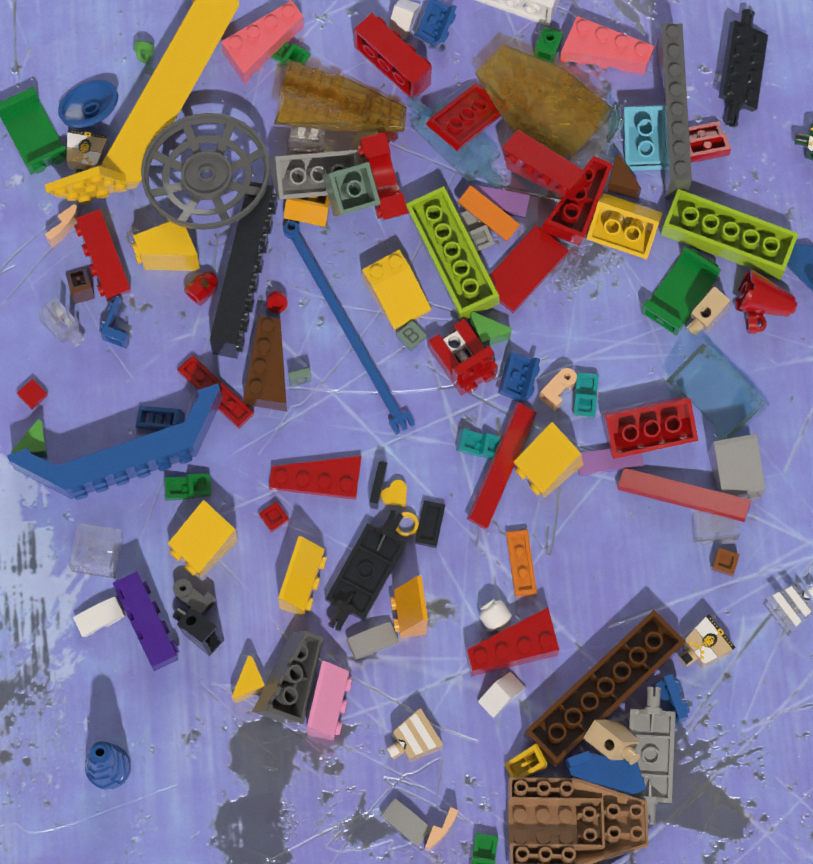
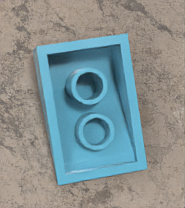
M665 105L623 106L626 166L630 171L665 170Z

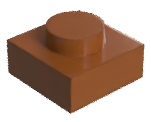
M718 548L712 570L733 577L740 554Z

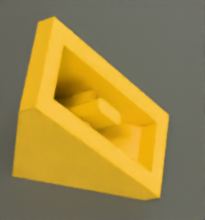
M249 655L231 696L232 701L235 703L262 692L265 687L253 657Z
M534 744L504 765L510 777L529 778L544 771L547 767V762L538 744Z

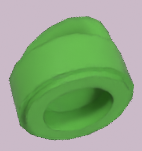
M146 41L134 42L133 51L136 53L137 59L145 63L148 61L149 56L153 55L155 47Z

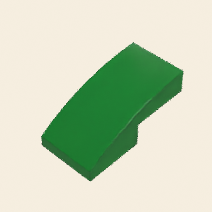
M285 42L277 53H274L270 58L286 67L300 71L310 58L311 53L295 43L291 45Z
M210 473L188 474L186 477H165L163 479L165 501L211 496Z
M481 833L475 834L472 864H495L498 836Z

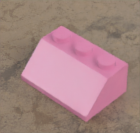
M322 661L307 723V732L310 736L334 741L335 735H340L343 722H339L341 713L345 714L348 700H344L346 691L350 692L353 679L349 678V671L326 661Z

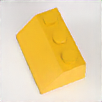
M602 193L594 213L587 240L647 259L663 213Z
M298 536L278 602L279 609L305 616L306 611H311L314 598H311L313 590H318L321 581L318 574L320 569L324 570L328 557L325 556L324 548L301 536Z

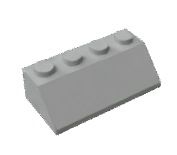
M358 150L269 158L271 181L278 200L327 196L322 175L359 164Z

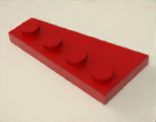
M362 456L272 466L269 489L356 500Z

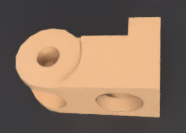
M570 368L562 369L540 392L539 399L556 412L561 406L563 400L561 396L574 388L577 379L575 371Z

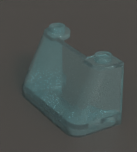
M702 343L666 380L670 384L669 389L675 395L681 394L691 398L693 405L714 425V435L719 440L734 438L770 405L761 393L711 344Z

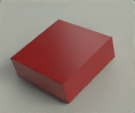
M33 379L17 392V396L31 410L48 396Z
M277 501L258 513L271 533L289 521L288 516Z

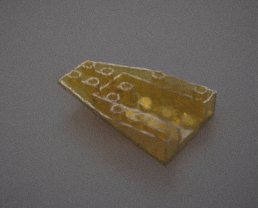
M504 44L475 72V75L507 126L514 133L520 130L568 161L608 121L611 115L612 107L564 68Z
M287 61L280 84L274 124L341 132H404L407 107L350 79L344 78L340 74H331L324 72L320 68L304 66L300 62Z

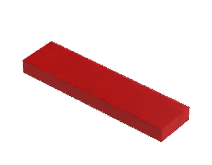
M193 355L177 369L178 373L196 390L218 384L223 398L218 410L238 429L254 415V412Z

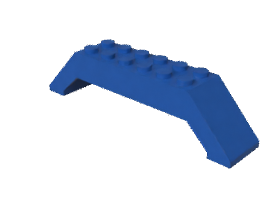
M218 384L197 390L199 396L185 422L60 465L33 455L28 448L7 455L8 460L16 471L70 499L75 498V500L86 498L88 493L94 491L97 493L104 492L109 489L108 486L114 484L118 486L130 482L129 479L135 477L145 478L151 475L150 472L158 469L159 471H165L170 469L171 465L175 463L185 464L197 456L223 400Z

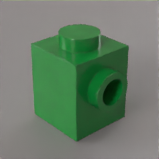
M543 27L535 47L534 57L554 63L562 43L563 33L555 28Z

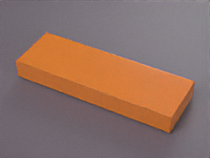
M471 185L457 201L460 206L484 225H487L489 229L506 242L520 226L518 222Z
M528 529L506 532L514 596L537 595Z

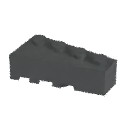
M306 630L291 632L252 712L288 725L304 724L324 637Z

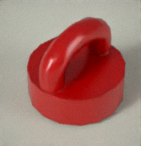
M282 291L269 293L266 297L267 308L274 313L283 312L288 305L286 294Z
M746 314L747 333L756 334L765 330L767 322L762 314ZM757 319H760V321H761V326H760V327H758V320H757Z

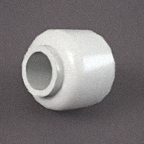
M492 599L480 608L479 618L488 631L493 632L497 630L501 632L510 626L508 622L511 620L512 614L503 601Z

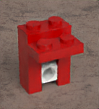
M462 319L453 325L455 330L443 338L438 334L428 340V349L460 395L466 392L467 394L474 392L478 385L484 381L485 383L490 382L496 377L498 366L493 360L494 351L490 346L485 348L467 321ZM457 342L460 346L452 348L449 346V343Z

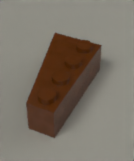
M259 316L243 396L244 403L248 406L287 412L281 319Z

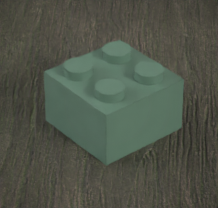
M369 162L322 175L333 216H341L380 204Z

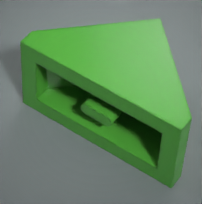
M472 312L470 324L485 348L510 339L512 328Z
M40 419L34 423L13 448L11 454L28 448L37 457H48L45 427Z

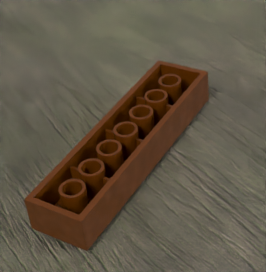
M653 610L525 730L524 737L532 745L538 744L544 758L556 768L585 741L584 736L594 720H607L683 648L686 641Z

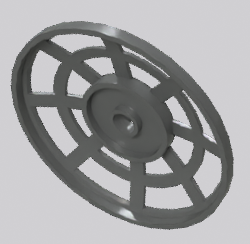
M218 113L194 114L171 123L153 139L146 150L142 162V184L146 197L152 207L168 221L189 229H216L240 220L259 203L269 183L270 160L266 146L260 136L243 121ZM203 123L226 125L222 137L214 135L195 137L191 126ZM234 128L247 135L256 144L258 150L246 155L239 145L230 140ZM182 129L184 130L187 141L176 147L169 157L157 151L170 136ZM218 143L216 151H201L199 144ZM191 148L193 155L185 163L175 160L183 151ZM226 148H231L241 159L230 164L228 159L223 156ZM262 157L264 163L261 188L250 186L252 177L250 163ZM153 159L165 164L162 172L163 187L151 189L149 185V171ZM245 167L244 184L233 182V172ZM171 168L181 172L182 182L173 185L169 184ZM205 172L213 174L209 179H203L201 176ZM228 189L239 192L233 200L225 205L223 204L220 196L225 194ZM186 190L192 198L188 205H185L173 193ZM245 194L256 196L248 207L240 213L229 217L226 210L235 206ZM167 195L175 206L183 210L182 214L178 219L170 216L158 205L154 197ZM200 200H213L216 207L207 210L195 209ZM192 214L202 216L219 214L221 219L219 222L206 224L187 222Z

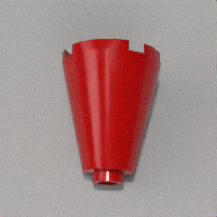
M753 270L747 271L738 288L740 299L737 297L735 299V309L740 312L788 317L790 314H794L797 308L795 296Z

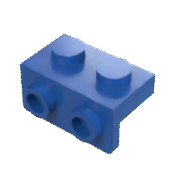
M427 0L414 36L434 47L442 42L444 43L449 36L448 28L456 18L455 10L457 6L453 4L447 7L437 0Z
M514 352L508 353L498 393L518 402L529 399L534 393L535 387L533 385L540 371V359H528Z
M673 674L664 676L662 681L650 685V687H653V696L654 688H661L660 708L663 711L675 712V724L687 720V713H690L687 701H682L679 693L682 692L679 680H674Z

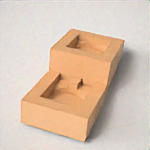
M76 204L57 215L60 224L45 233L46 240L52 248L62 241L74 227L76 218L80 215Z
M450 807L443 827L440 828L433 825L425 846L426 851L432 850L443 840L453 826L459 810Z

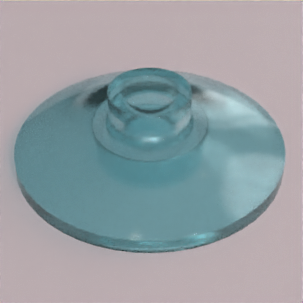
M614 101L606 143H610L617 130L622 131L624 118L620 117L619 106L616 101Z

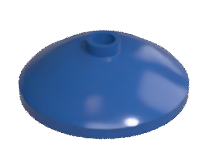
M93 80L80 84L69 91L61 100L58 107L59 117L65 125L70 127L84 128L95 125L112 113L118 102V91L111 82L105 80Z

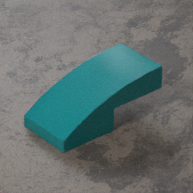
M577 372L573 415L595 417L599 375Z
M461 429L459 431L456 451L492 459L501 437L489 433L482 435L467 429Z

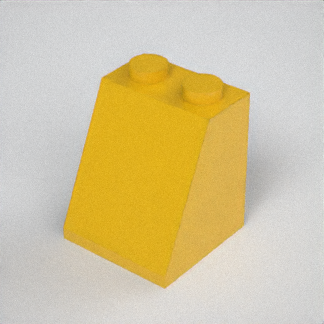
M169 221L133 235L135 242L131 244L134 251L133 254L137 263H142L144 270H200L198 255L186 227L178 226Z
M551 422L514 461L516 467L514 471L522 480L525 478L530 483L529 488L536 496L540 494L545 498L584 464L579 450Z
M203 500L168 542L169 554L176 561L182 560L186 564L184 568L192 576L196 574L202 578L238 542L236 529Z

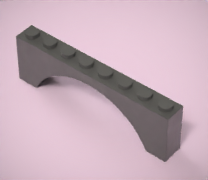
M661 24L656 44L657 65L662 75L665 102L666 150L664 194L665 200H674L677 190L680 189L688 192L692 181L683 24Z

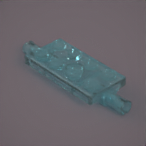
M417 95L413 96L414 100L410 99L407 106L419 117L411 123V127L469 183L475 178L480 177L484 178L493 188L498 189V185L501 186L504 179L492 169V164L500 157V152L481 134L457 152L426 126L427 121L449 103L441 97L433 105L427 107Z

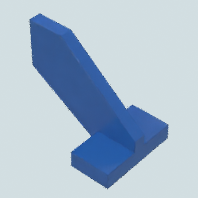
M795 243L787 266L813 292V246Z
M589 751L567 758L564 761L565 768L569 770L570 775L629 796L647 790L637 763L630 765L627 761L611 760L606 756L593 754Z

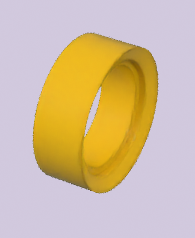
M410 512L400 513L403 515V518L412 519L415 527L411 532L407 533L402 532L397 527L396 533L404 538L412 537L418 530V519Z

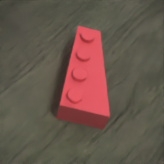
M291 0L221 41L223 54L244 84L250 80V77L255 72H258L263 67V64L274 53H277L285 42L288 43L304 27L303 15Z
M577 16L562 48L560 62L567 63V61L578 62L577 64L586 66V64L598 65L599 68L606 69L611 67L617 68L619 71L645 74L655 46Z

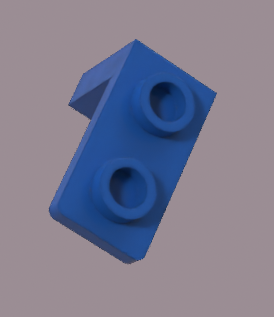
M116 296L115 300L111 301L108 306V317L101 322L99 332H101L103 341L127 349L130 342L129 336L126 334L127 332L118 327L112 329L123 304L121 297Z

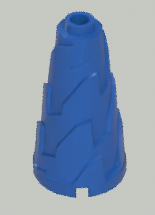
M99 741L92 745L85 761L86 776L97 788L103 790L115 789L124 784L131 772V762L128 754L121 747L109 742Z

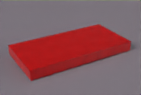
M474 83L427 121L426 126L458 152L505 114L507 108L477 83Z
M537 225L533 227L489 275L499 295L500 303L512 313L524 303L569 252L549 234L541 231V228Z

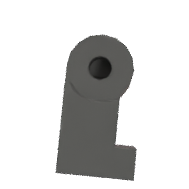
M179 579L173 585L175 597L189 609L194 608L203 616L216 603V599L212 594L207 592L203 596L192 587L191 582L187 579Z

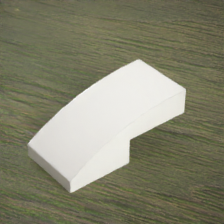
M115 596L81 612L73 618L82 637H88L103 627H109L126 615L118 598Z

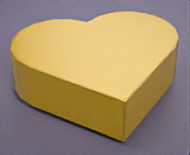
M402 480L393 481L390 487L382 491V502L389 506L406 507L407 486Z

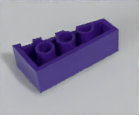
M137 571L113 582L119 600L153 671L177 661L176 654L179 653V649L175 641H170L167 636L170 633L165 620L161 622L157 615L161 612L156 601L151 602L149 598L151 591L147 582L142 583Z

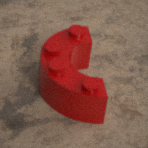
M385 132L360 138V145L357 146L358 154L363 159V163L369 162L380 200V204L374 207L377 219L381 218L384 221L409 214L404 195L399 189L394 174L391 151Z

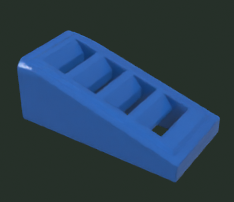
M139 406L135 427L160 431L183 423L185 413L181 409ZM150 413L149 421L145 423L146 415ZM158 414L157 424H154L155 416ZM164 416H167L166 424H163Z

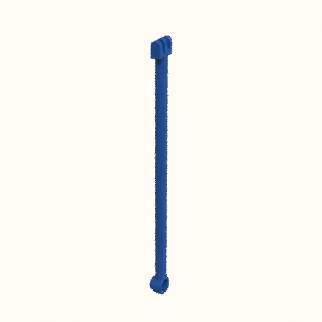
M290 220L289 223L286 222L283 226L285 237L292 240L393 418L389 420L395 435L400 433L397 427L398 424L403 431L407 430L408 428L404 422L406 420L411 427L414 426L415 422L408 411L405 413L401 412L300 235L299 224L293 220ZM289 224H290V226H291V225L294 226L295 229H294V230H289V229H288Z

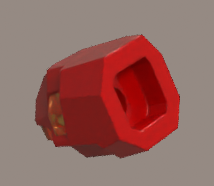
M212 271L197 275L184 288V293L196 304L202 306L216 292L218 284L216 275Z

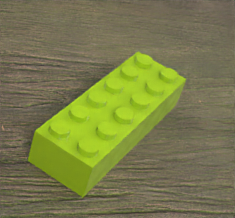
M441 187L406 203L409 212L408 216L460 321L471 318L472 312L479 314L499 305V295L445 187Z
M678 189L663 225L661 235L781 280L799 233Z

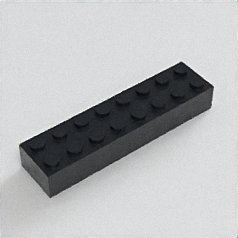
M251 181L250 186L261 188L262 183ZM272 185L267 186L263 197L251 212L238 221L210 336L212 354L238 359L239 352L244 350V332H248L250 320H248L249 312H253L255 302L253 295L257 293L259 287L258 273H262L263 253H267L269 244L267 238L273 229L272 215H276L278 202H276L277 194H274V186ZM245 194L241 211L248 207L256 196Z

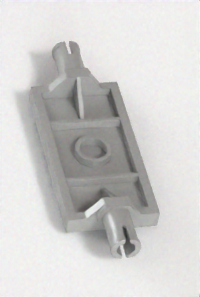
M647 687V703L644 709L629 710V731L639 741L635 751L640 754V758L636 763L647 790L630 796L647 801L649 825H656V805L658 803H672L675 712L663 711L660 708V687L654 688V696L653 687Z

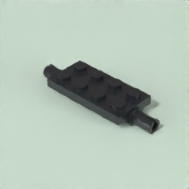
M750 9L742 10L741 22L734 20L729 25L718 97L726 102L727 114L725 125L729 123V127L738 126L741 109L753 112L758 108L768 34L752 27L755 12Z
M391 510L384 525L380 526V528L368 523L365 526L325 598L326 602L337 608L331 621L328 623L329 627L334 628L335 626V630L340 632L349 615H353L363 621L366 620L406 547V543L399 540L394 533L403 519L402 514L398 513L396 516V511Z

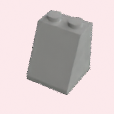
M757 434L714 441L708 456L717 491L751 501L760 499L766 488Z

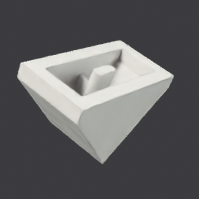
M399 0L394 5L388 28L397 31L404 41L409 36L420 4L409 0Z
M509 672L497 680L480 698L478 703L494 718L522 693L526 687L512 672Z

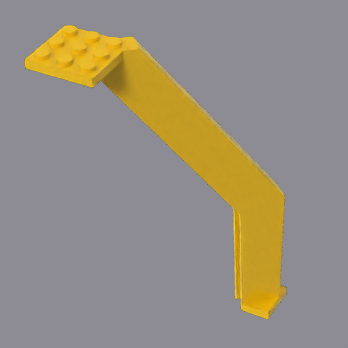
M192 0L189 11L102 164L45 184L46 193L55 195L57 198L62 197L67 199V201L79 202L80 205L91 203V200L96 198H107L109 194L114 192L121 193L127 191V189L137 188L142 180L141 168L147 148L153 139L177 118L237 11L239 0Z

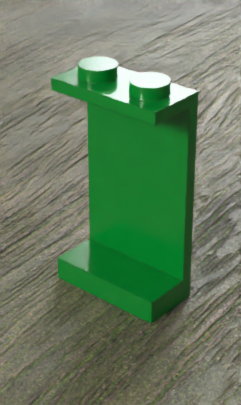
M34 87L0 102V118L30 175L41 173L47 167L53 164H60L67 158V149L65 145H62L46 115Z
M685 246L680 258L651 299H647L644 303L641 313L677 336L691 317L692 311L703 300L719 277L721 269L715 262L707 261L701 257L700 253L695 249H689Z

